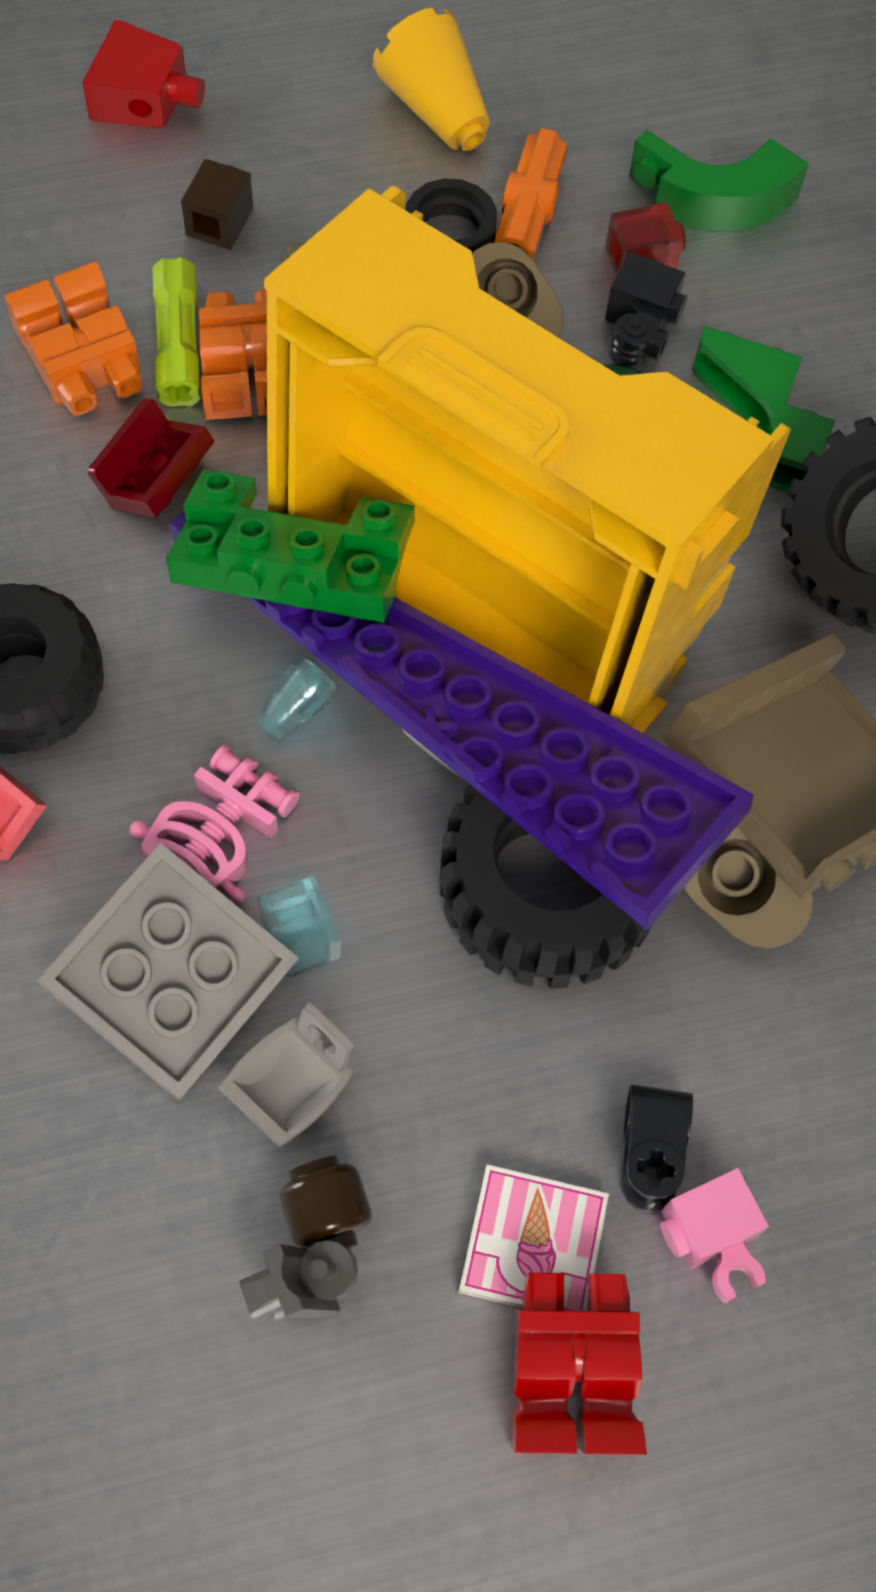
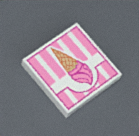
M487 1164L458 1293L523 1309V1293L528 1272L564 1273V1310H587L588 1273L595 1272L609 1193Z

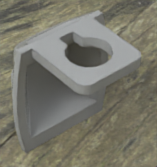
M309 1003L301 1010L299 1019L295 1017L286 1022L251 1048L231 1070L219 1086V1089L277 1146L282 1147L312 1125L331 1106L354 1074V1071L347 1065L353 1049V1043L318 1008ZM317 1028L327 1035L333 1045L328 1046L320 1039L321 1033Z

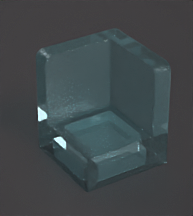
M314 875L257 897L261 919L266 931L299 957L295 965L285 975L286 977H294L341 958L340 936Z

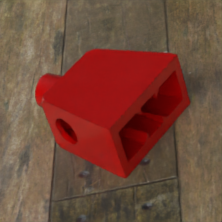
M116 19L82 82L90 120L152 128L166 126L176 104L199 109L205 95V81L201 78L186 75L183 49L178 43Z

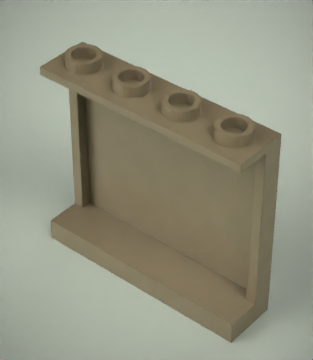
M833 633L687 703L663 737V741L670 749L754 794L750 812L737 826L800 899L821 886L827 892H831L855 872L856 868L854 866L856 864H859L866 870L876 863V720L831 672L832 668L847 650Z

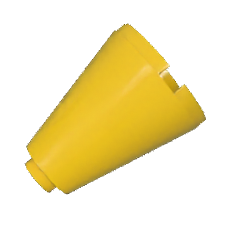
M432 7L409 15L386 34L390 43L382 54L377 47L373 54L372 67L379 79L452 150H472L485 140L490 119L458 22L450 10L445 8L444 14L437 15Z

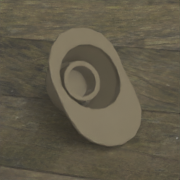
M506 242L489 243L473 252V259L479 289L559 338L563 327V309L555 291L534 260L520 247Z
M738 826L684 887L688 895L701 909L731 935L749 946L770 949L787 945L803 933L812 917L814 900L812 892L800 899Z

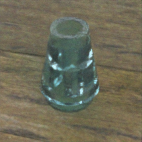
M303 659L296 667L293 665L289 666L261 710L260 715L255 719V722L271 738L280 743L286 735L291 734L330 705L332 702L329 697L337 688L320 668L311 661Z

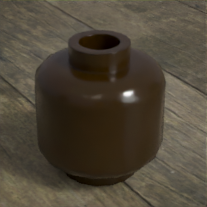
M333 1155L313 1160L290 1170L288 1173L291 1181L281 1189L280 1201L294 1243L303 1248H310L315 1243L326 1240L342 1243L349 1249L359 1245L355 1233L367 1227L371 1222L372 1211L357 1168L346 1163L339 1164L337 1156Z

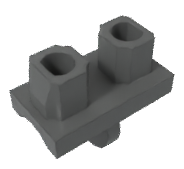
M328 1240L317 1242L309 1249L279 1244L262 1252L268 1268L239 1281L252 1319L261 1320L270 1315H273L275 1320H285L290 1317L324 1319L340 1312L336 1299L342 1298L350 1292L356 1282L358 1267L352 1251L339 1242Z

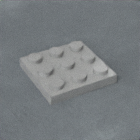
M160 842L38 978L37 982L175 1099L180 1101L295 965L299 957Z

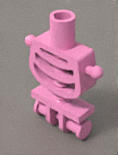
M224 744L213 755L209 769L214 772L220 771L229 778L224 782L203 767H200L194 774L197 790L217 802L218 807L213 810L195 802L176 801L163 808L151 828L143 821L138 820L130 825L129 831L134 838L144 839L141 844L144 860L161 842L223 895L226 894L227 898L238 906L245 901L246 895L243 889L235 885L246 874L249 862L244 840L234 826L236 821H239V818H241L272 839L278 832L277 817L261 806L266 802L278 810V815L285 818L296 806L300 793L296 790L290 791L279 784V776L272 771H267L262 777H259L255 774L258 768L257 761L251 757H247L244 760L232 753L231 747ZM249 784L253 788L245 796L241 792ZM187 824L200 825V830H197ZM221 839L226 840L235 851L230 862L227 861L224 852L217 844L221 843ZM206 858L218 869L215 875H212L204 863Z

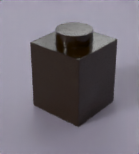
M204 159L181 200L186 236L231 250L254 208L250 172L240 170L231 165H224Z

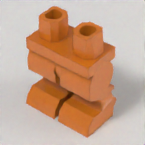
M97 261L54 276L60 308L67 321L65 325L63 324L57 298L48 279L4 295L12 326L22 346L27 348L29 357L32 362L34 361L38 373L48 387L55 405L63 402L72 415L77 417L92 411L98 405L94 390L111 384L117 397L126 398L141 392V370L136 341L130 330H128L117 305L110 307L106 284Z
M260 289L254 294L255 304L235 305L234 295L228 292H213L207 295L205 307L198 308L203 374L201 377V391L206 420L253 417L248 369L254 368L258 416L267 415L266 289Z

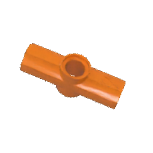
M540 128L538 132L528 134L517 171H511L508 177L502 204V218L498 224L496 237H494V243L506 242L520 247L533 260L536 256L544 226H549L552 221L559 190L558 180L566 160L568 143L558 136L557 131Z

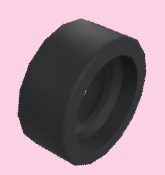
M443 178L427 182L415 190L406 203L405 210L411 214L415 210L423 214L424 222L441 215H458L470 220L479 230L469 237L454 241L471 250L472 254L475 250L489 243H494L497 209L491 196L478 185L462 179Z

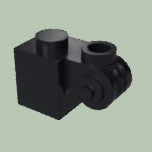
M631 251L629 252L611 285L605 316L606 321L616 324L611 346V354L616 362L632 367L645 363L649 358L659 361L669 337V332L665 330L669 323L678 324L686 306L688 296L681 294L686 272Z

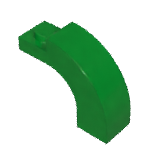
M646 130L635 140L629 176L635 179L642 187L649 189L657 195L654 212L663 218L697 230L732 232L760 226L788 209L799 198L809 163L770 138L755 153L743 161L729 165L705 164L689 158L649 130Z

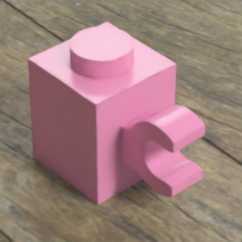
M739 1168L671 1199L661 1211L665 1221L660 1223V1228L665 1242L676 1258L684 1256L690 1270L717 1257V1266L713 1272L712 1285L716 1295L722 1302L727 1303L736 1297L735 1291L729 1283V1273L732 1270H740L745 1273L753 1289L766 1283L762 1266L751 1256L745 1243L757 1238L769 1225Z

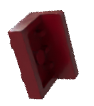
M144 398L89 466L87 473L112 509L157 518L162 510L169 505L172 497L191 472L198 467L201 459L215 441L206 426L167 420L154 399Z

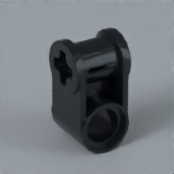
M633 1084L629 1087L623 1129L625 1148L621 1188L626 1201L637 1210L649 1213L664 1209L668 1202L675 1197L676 1191L682 1183L685 1173L686 1148L692 1124L693 1093ZM646 1167L656 1169L657 1179L661 1180L659 1187L648 1185V1176L643 1173Z

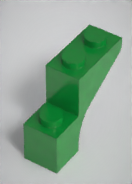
M704 326L692 367L694 376L735 414L746 421L751 416L760 421L758 428L769 435L781 423L791 428L769 483V487L787 492L792 478L802 481L808 472L801 463L810 452L813 451L818 456L825 452L828 444L825 438L831 435L836 420L818 415L811 410L799 409L786 404L802 360L801 356L785 352L780 348L769 347L747 340L729 332H722Z

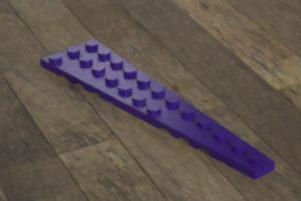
M185 511L170 521L172 538L175 541L186 522ZM244 597L646 930L649 929L751 810L754 794L395 597L384 623Z

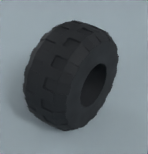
M15 583L0 585V664L12 657L21 655L38 656L44 659L34 672L23 679L9 682L0 681L1 753L36 752L49 748L63 739H67L78 730L87 718H90L97 706L100 692L103 689L102 653L96 634L86 615L75 606L72 600L63 594H58L40 585Z

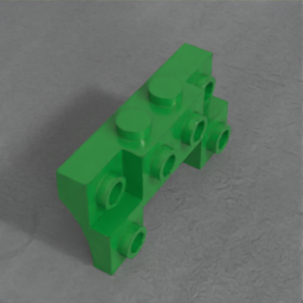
M202 470L184 502L186 522L166 557L171 583L381 623L385 622L394 601L402 558L415 523V509L413 505L361 496L348 525L253 509L251 505L257 495L254 477L231 474L224 471Z

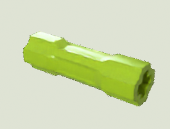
M183 257L176 259L162 258L152 267L153 297L156 309L157 355L155 357V381L158 401L171 408L176 406L191 407L202 399L201 373L197 353L196 309L198 307L195 264Z

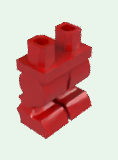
M527 1273L523 1293V1309H515L514 1379L512 1391L517 1397V1404L511 1417L510 1444L515 1453L577 1454L578 1438V1449L584 1454L647 1455L643 1422H639L632 1411V1401L639 1396L642 1385V1359L639 1339L640 1312L630 1311V1295L625 1274L588 1273V1310H564V1273ZM575 1382H577V1390L581 1396V1408L577 1413V1434L575 1421H573L567 1409L568 1398L573 1395Z

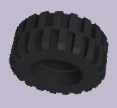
M870 416L854 421L856 432L844 436L838 429L825 438L830 447L820 456L813 451L810 452L801 463L808 470L802 481L792 478L786 494L794 503L792 508L782 509L780 526L789 533V537L782 541L785 558L794 565L791 573L799 586L810 594L812 600L840 621L851 627L854 625L858 626L867 633L876 634V575L858 568L848 556L845 546L846 529L853 511L864 497L876 489V422Z
M469 785L464 792V801L454 805L448 818L447 833L443 835L439 876L440 896L445 898V916L450 927H459L461 929L459 942L471 955L481 950L486 954L484 967L497 975L502 972L504 967L516 971L515 982L532 987L535 977L549 978L550 989L568 988L570 978L579 975L583 984L601 979L606 966L617 970L627 962L633 948L642 945L652 925L646 930L603 894L589 904L568 910L546 909L520 898L507 886L497 868L499 853L509 843L530 833L473 786Z

